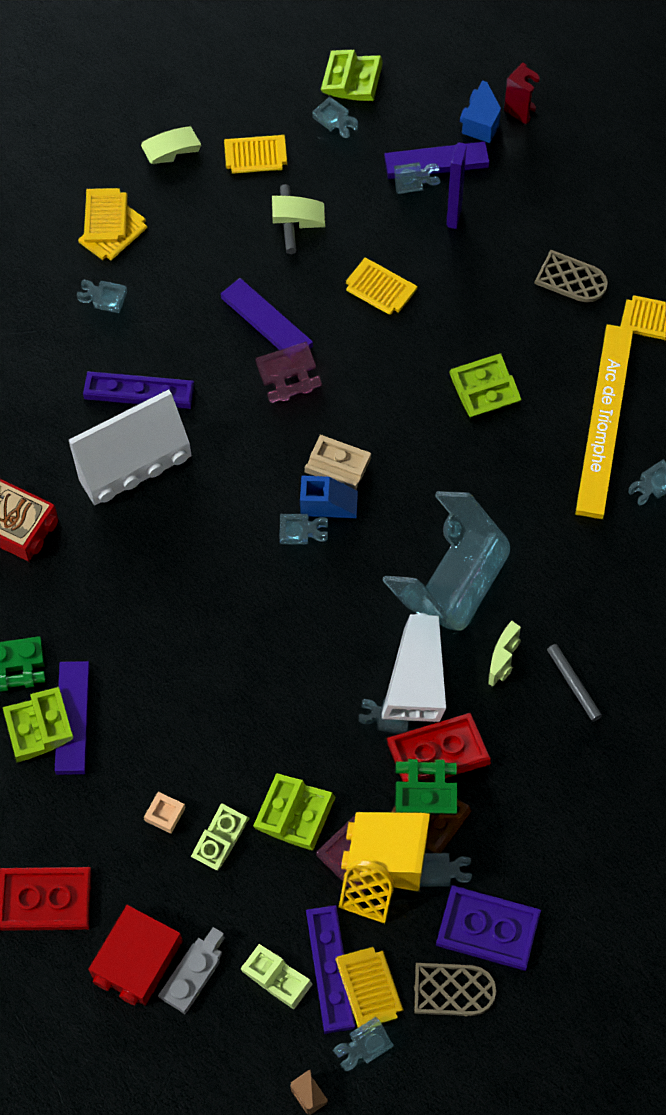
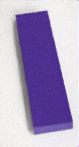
M485 142L468 143L465 170L488 168L489 158ZM456 145L385 153L388 179L450 172Z
M459 142L455 146L451 161L447 225L449 228L454 229L457 228L462 210L467 144Z
M241 278L221 293L222 300L291 361L295 362L313 347L312 340Z
M87 371L83 396L84 399L141 404L170 390L177 408L191 409L194 381Z
M89 661L60 662L59 689L73 739L56 748V775L86 774Z
M335 905L306 910L324 1034L355 1029L353 1011L335 960L336 957L344 955L337 907Z

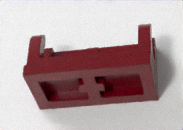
M522 62L507 78L504 111L527 124L531 118L529 116L530 111H536V106L531 102L534 87L528 83V78L533 79L535 82H539L540 78L537 73L527 68V65Z

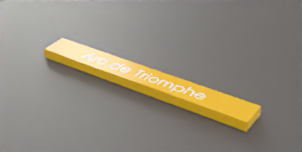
M613 325L606 326L575 515L603 519L633 334L632 328Z

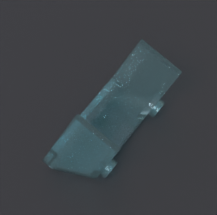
M437 491L436 498L450 513L443 527L444 536L451 544L450 548L426 587L416 578L384 576L383 582L408 609L416 613L439 616V624L447 629L463 630L470 622L508 558L510 544L506 536L470 493Z

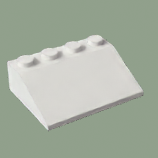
M170 390L69 439L79 481L94 506L101 502L110 501L116 494L124 490H131L149 477H156L165 469L173 465H180L191 457L190 443Z

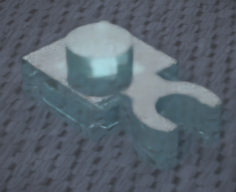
M331 97L327 98L313 111V118L330 131L337 127L341 136L345 138L349 137V129L346 127H352L354 130L358 129V121L354 117L348 116V110Z
M419 162L394 166L397 193L423 190L422 183L425 182L430 185L439 184V177H429L432 171L439 170L438 165L431 163L424 169H421Z
M81 281L82 289L89 291L86 293L77 292V298L80 302L88 303L93 301L94 308L115 313L120 312L127 294L126 286L101 281L98 287L94 286L91 281Z
M664 460L643 472L640 478L642 481H636L630 485L628 491L630 495L635 491L643 493L638 498L637 503L639 505L645 504L652 493L657 498L666 494V462Z
M280 514V544H308V537H313L317 541L328 540V532L317 530L319 527H328V519L319 517L314 521H308V514Z
M385 699L383 700L382 707L377 706L372 700H362V708H368L372 712L369 715L359 714V722L371 724L376 721L380 731L395 734L407 732L410 720L382 719Z
M449 853L425 854L420 887L450 886V878H455L460 882L470 881L471 873H462L459 867L470 865L471 858L463 856L457 858L455 862H449Z
M374 1017L349 1033L353 1042L339 1044L333 1051L338 1058L349 1053L348 1058L340 1063L345 1071H349L357 1065L359 1058L362 1057L366 1063H369L392 1048L393 1044L380 1020Z

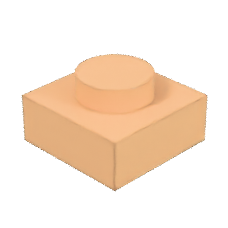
M158 792L146 812L144 820L164 831L172 833L185 810V804Z

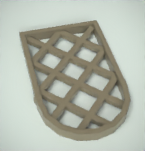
M550 250L534 284L578 301L594 302L606 293L608 282L605 274L595 266ZM552 257L554 263L548 264L550 258ZM568 263L571 270L563 272L560 265ZM557 267L559 273L551 275L548 269ZM585 269L588 276L580 278L577 272ZM545 271L547 277L541 278L543 272ZM573 273L576 280L568 282L565 275ZM562 277L564 283L556 285L553 279ZM601 277L604 283L597 285L594 278ZM591 280L593 286L585 288L582 282ZM578 283L581 290L573 292L570 285ZM596 290L598 295L589 297L587 292Z
M416 963L414 1014L475 1016L489 1010L493 1004L496 995L495 981L481 967L473 965ZM423 968L437 969L429 975ZM445 969L458 970L451 976ZM467 970L477 971L478 973L473 977ZM419 971L426 977L420 984ZM440 971L448 978L441 986L433 979ZM461 972L469 978V981L463 987L455 980ZM482 974L490 982L485 988L476 981ZM429 981L437 989L430 996L421 989ZM450 982L458 989L452 997L443 990ZM472 983L480 990L474 998L465 991ZM491 987L493 991L492 996L487 992ZM418 992L426 999L419 1006ZM438 993H441L448 1000L440 1008L432 1000ZM461 993L470 1001L462 1009L454 1001ZM484 994L490 1002L487 1006L481 1008L476 1001ZM430 1003L436 1010L422 1008ZM449 1004H452L457 1011L444 1010V1009H445ZM472 1004L477 1009V1011H466Z

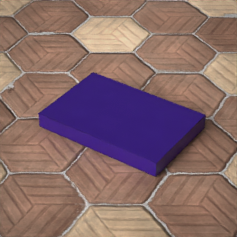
M452 885L436 946L526 971L541 910Z

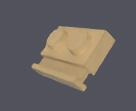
M320 435L310 455V459L305 465V472L314 476L331 477L357 490V485L361 481L371 460V453Z

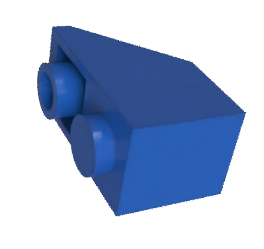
M482 81L478 90H473L469 101L470 105L468 108L465 107L463 109L460 122L463 123L462 134L490 143L500 124L501 108L488 83Z
M301 477V516L357 518V490L331 477Z

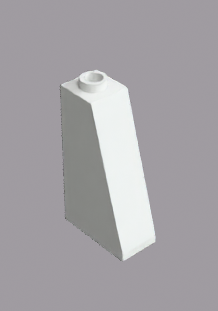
M425 613L410 614L403 631L382 711V719L440 722L446 709L439 616H431Z

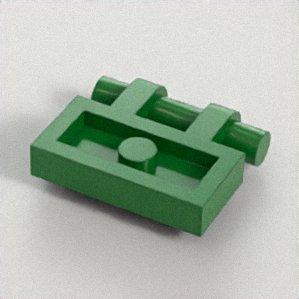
M40 636L0 642V692L9 691L11 687L25 685V688L35 687V684L46 682L44 671L33 672V668L45 667ZM23 670V674L7 675V672Z
M408 759V762L396 761V773L407 774L408 782H396L395 813L457 814V783H445V775H456V763H445V760L435 759V762H418V759ZM418 774H434L435 782H418Z

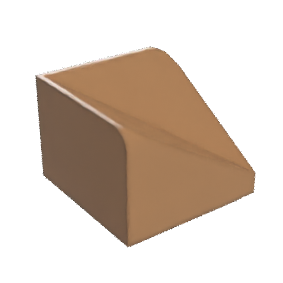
M311 1070L306 1071L291 1082V1091L307 1115L313 1114L328 1102L312 1078Z

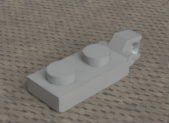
M213 927L204 941L198 938L195 944H192L158 995L160 999L182 1013H187L220 963L219 958L222 952L217 949L225 939L224 933Z

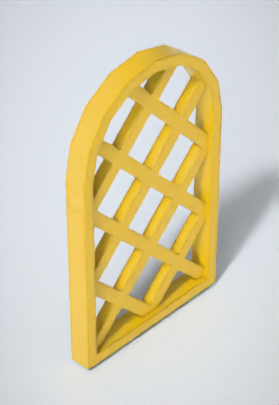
M362 860L351 863L344 873L338 908L385 924L394 890L392 876L385 868L374 862ZM364 867L366 871L359 872L356 868ZM350 870L354 872L353 875H349ZM375 873H380L385 879L380 880ZM371 875L375 881L369 883L364 876ZM359 878L363 884L357 886L353 879ZM347 882L352 886L351 888L346 889ZM379 885L384 891L377 893L373 887ZM368 888L372 894L366 896L362 889ZM356 891L361 897L355 899L350 893ZM345 895L349 899L348 901H344ZM383 896H387V901H386V902H385V900L382 898ZM376 898L381 904L375 906L370 900ZM365 901L369 907L363 909L359 903ZM385 908L384 914H382L379 910Z

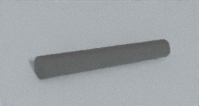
M282 185L280 187L281 196H291L289 185ZM294 222L283 223L286 252L294 254L297 251Z
M558 645L550 646L547 649L548 653L592 722L600 719L602 714Z

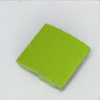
M355 50L331 51L321 87L322 93L351 100L373 101L383 64L381 56H357Z
M501 353L453 368L449 372L470 418L521 401L513 376H509Z
M59 687L30 694V701L3 707L17 762L52 751L73 739Z
M276 773L253 826L255 829L275 838L313 851L336 797L332 792L305 785L303 780Z

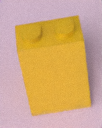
M356 812L355 822L348 823L346 840H351L350 851L343 852L341 869L347 870L348 866L355 861L365 860L374 862L390 873L393 878L394 888L419 891L430 814ZM364 867L356 868L359 872L366 871ZM350 870L349 875H353L354 872ZM375 873L380 880L385 879L380 873ZM371 875L364 876L369 883L375 881ZM359 878L353 879V881L361 882Z

